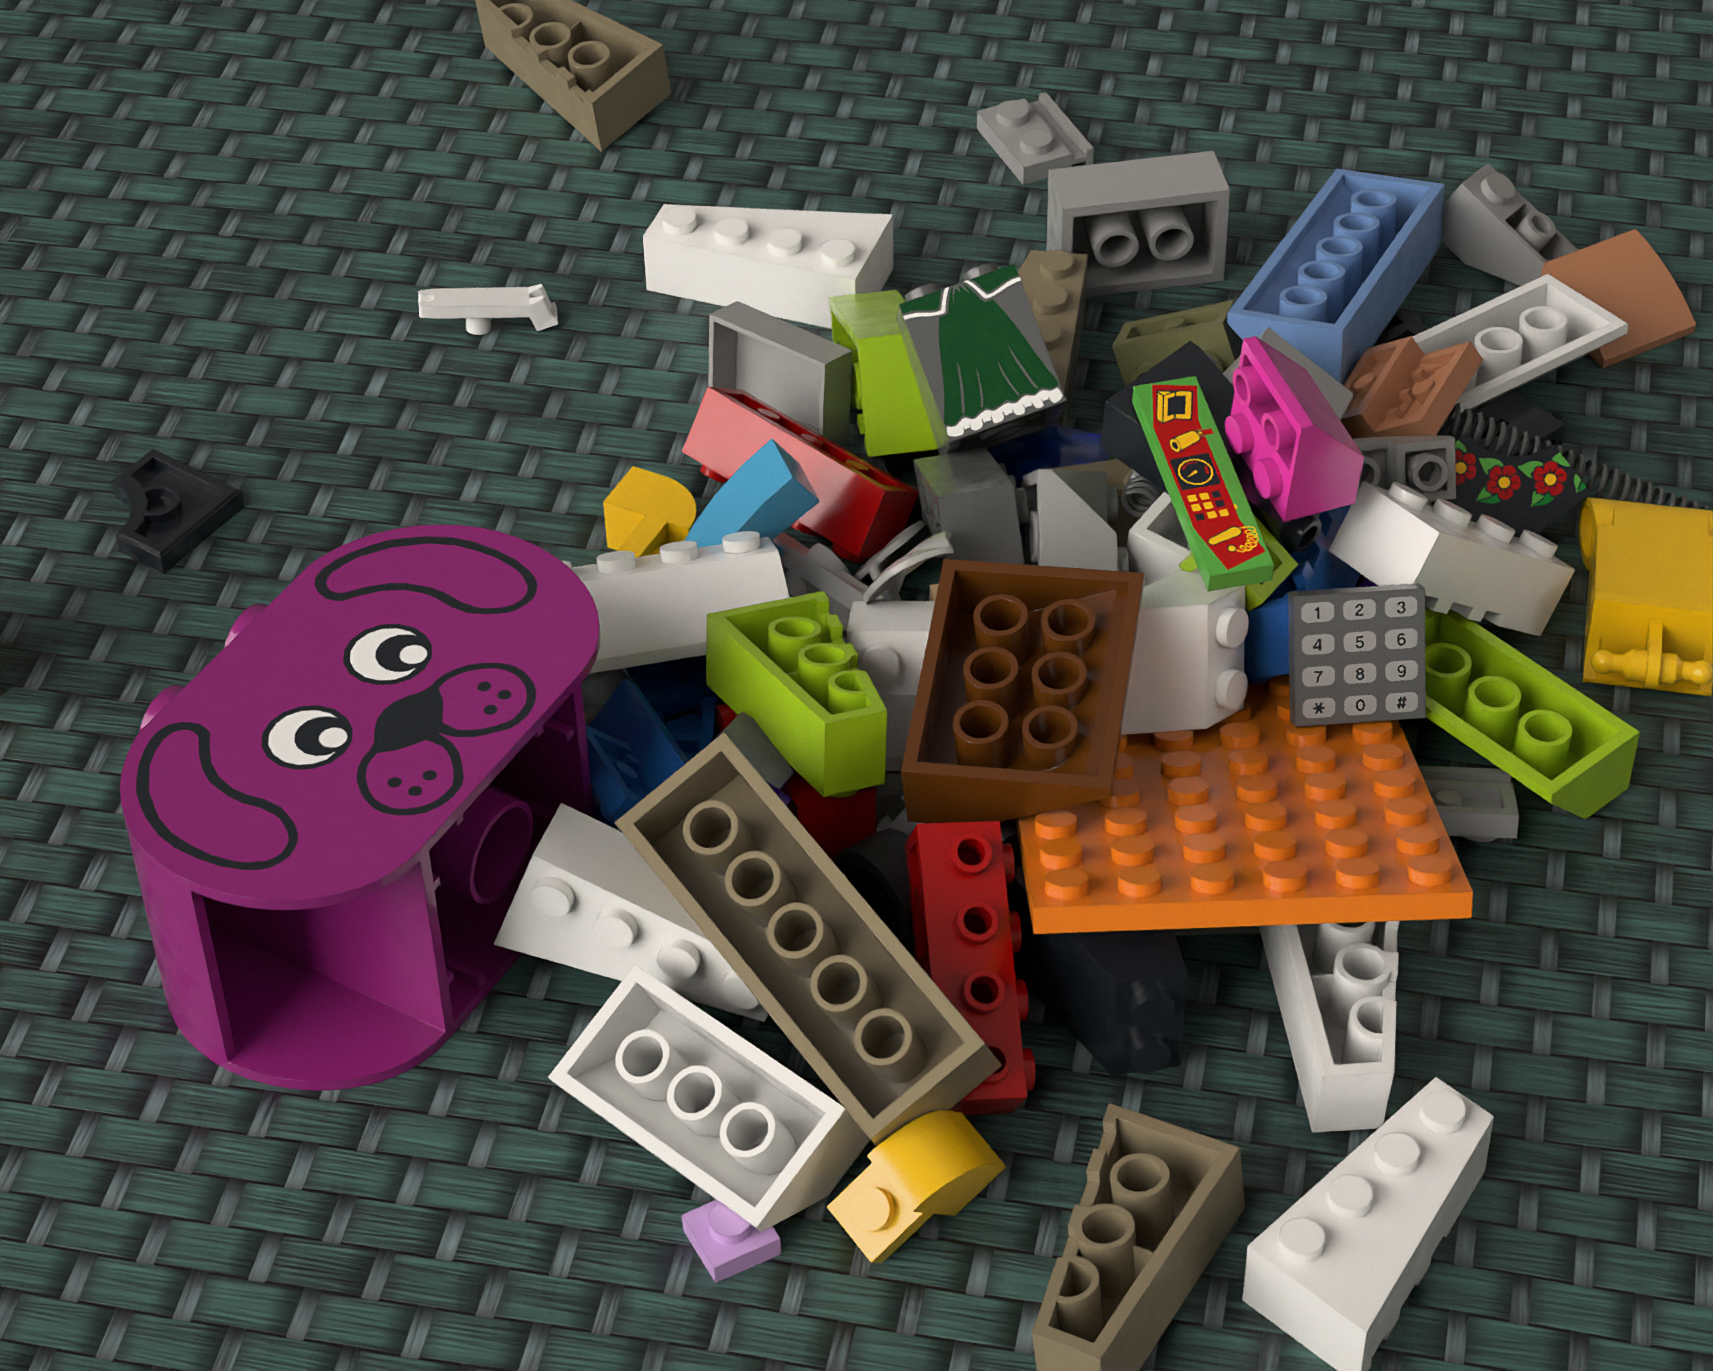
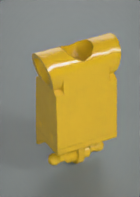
M1594 497L1584 498L1580 506L1578 528L1580 552L1586 569L1589 570L1582 682L1711 696L1713 684V510Z

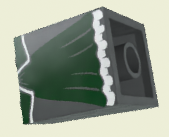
M995 262L980 265L963 274L964 282L941 289L939 283L918 287L905 295L907 302L901 303L898 306L896 319L940 455L984 447L989 450L1057 425L1065 406V395L1015 264L1001 269L998 268Z

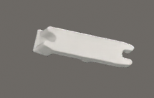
M542 284L530 287L435 288L418 291L419 317L431 319L466 318V330L474 335H483L490 332L491 318L530 317L536 331L559 324L557 306L555 302H550Z

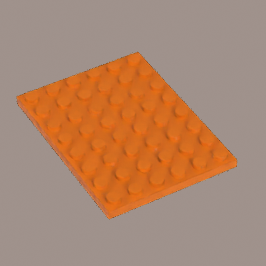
M1289 674L1275 676L1260 684H1251L1248 681L1244 708L1207 729L1122 734L1111 797L1015 818L1034 934L1472 918V888L1399 721L1387 720L1295 727L1290 722Z

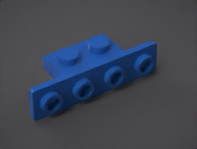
M626 679L621 681L593 719L590 726L585 725L591 788L602 802L599 808L600 812L616 827L617 825L614 822L689 761L639 687Z

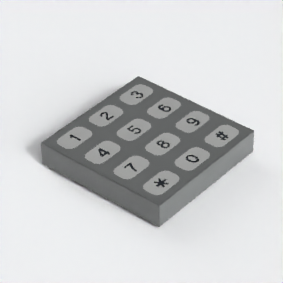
M1416 583L1288 592L1290 722L1295 727L1426 718L1425 588L1422 585Z

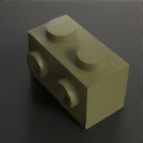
M1235 300L1124 323L1112 348L1125 387L1189 341H1192L1204 352L1210 354L1214 358L1217 368L1224 373L1241 355L1243 340L1227 324V313L1234 305Z

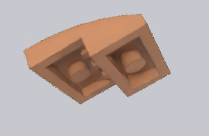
M1636 229L1545 262L1540 277L1546 274L1551 275L1628 323L1627 334L1589 353L1601 368L1608 367L1694 333L1696 323L1679 287L1660 257Z
M1412 336L1367 348L1343 384L1354 396L1340 421L1352 439L1387 436H1436L1483 361V358L1471 341L1426 354L1423 353Z

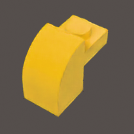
M632 466L603 501L607 547L617 551H632L635 554V558L660 554L659 548L672 542L684 541L697 520L696 503L686 487L672 478Z
M937 1110L906 1124L874 1148L867 1155L872 1163L827 1208L871 1263H883L933 1214L956 1216L1006 1166L962 1112Z

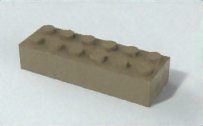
M725 732L614 822L876 1146L906 1124L925 1114L937 1110L951 1109L1002 1066L983 1040Z

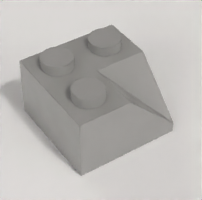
M1038 469L1023 475V489L1029 511V525L1024 526V562L1026 565L1129 572L1127 548L1117 547V533L1108 525L1117 522L1118 494L1115 485L1107 486V471Z

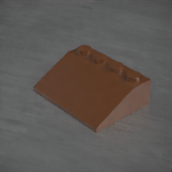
M954 559L943 560L901 768L908 822H1002L1111 797L1144 590V573Z

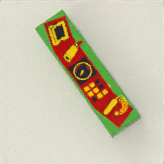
M1196 376L1134 386L1133 406L1207 592L1272 581L1274 563Z

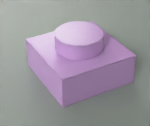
M718 1200L682 1214L683 1231L715 1283L781 1255L780 1237L773 1226L761 1232Z

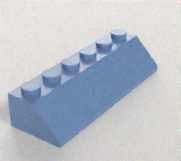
M1336 168L1228 311L1227 324L1242 340L1253 336L1259 337L1269 327L1343 385L1365 350L1374 346L1440 248L1445 184Z

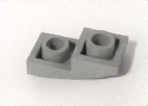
M1428 435L1353 439L1364 456L1357 493L1363 482L1388 491L1392 483L1397 482L1428 498L1427 502L1436 501L1437 498L1444 500L1456 499L1454 437Z

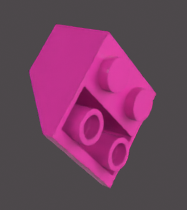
M1256 336L1243 339L1239 368L1235 369L1233 373L1235 392L1231 416H1228L1225 420V434L1231 450L1235 454H1241L1252 471L1255 486L1261 497L1264 499L1269 498L1283 522L1355 504L1364 456L1308 371Z

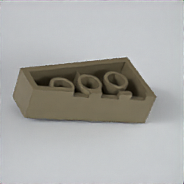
M475 0L485 47L601 152L671 94L663 44L575 1Z

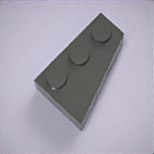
M986 447L914 460L922 519L927 527L928 537L947 529L952 534L950 542L954 553L935 556V558L946 557V559L1025 564L1020 526L1029 525L1027 500L1024 489L1022 487L1017 488L1014 476L1007 475L1004 463H997Z

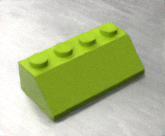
M1428 607L1425 609L1426 718L1551 804L1581 818L1587 819L1628 789L1640 731L1474 621L1465 618L1449 609L1447 614L1433 611Z

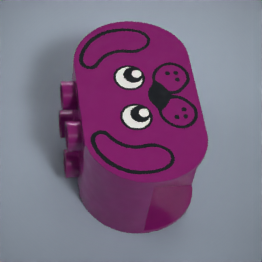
M418 525L392 529L359 538L328 552L312 562L268 606L257 603L245 609L231 627L224 649L185 687L182 685L169 686L161 691L151 702L143 717L140 731L126 755L120 781L121 806L169 1011L184 1037L212 1062L247 1079L288 1089L330 1091L351 1089L388 1080L407 1072L436 1053L521 956V952L494 945V942L533 853L561 803L594 818L581 683L589 674L597 659L600 648V623L598 611L589 590L581 579L558 558L518 537L499 531L464 525Z

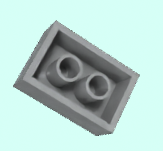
M1206 151L1048 169L1046 251L1062 250L1068 253L1088 254L1086 297L1224 281L1230 189L1215 152Z

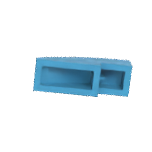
M770 439L742 464L714 495L693 524L684 541L696 542L698 548L723 544L722 537L731 533L754 531L760 533V538L769 537L778 549L779 555L782 556L786 551L778 535L817 505L820 500L799 462L777 442Z

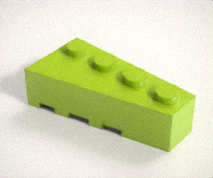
M897 290L829 297L833 342L853 350L850 404L852 408H857V410L863 409V413L857 414V425L860 434H865V449L868 457L938 449L896 319L899 304L906 302Z
M825 591L708 613L706 685L737 715L743 711L752 717L787 763L823 797H848L857 793L859 789L885 784L887 709L867 671L859 670L858 653L853 644H845L842 638L843 625L837 614L830 615L829 599Z

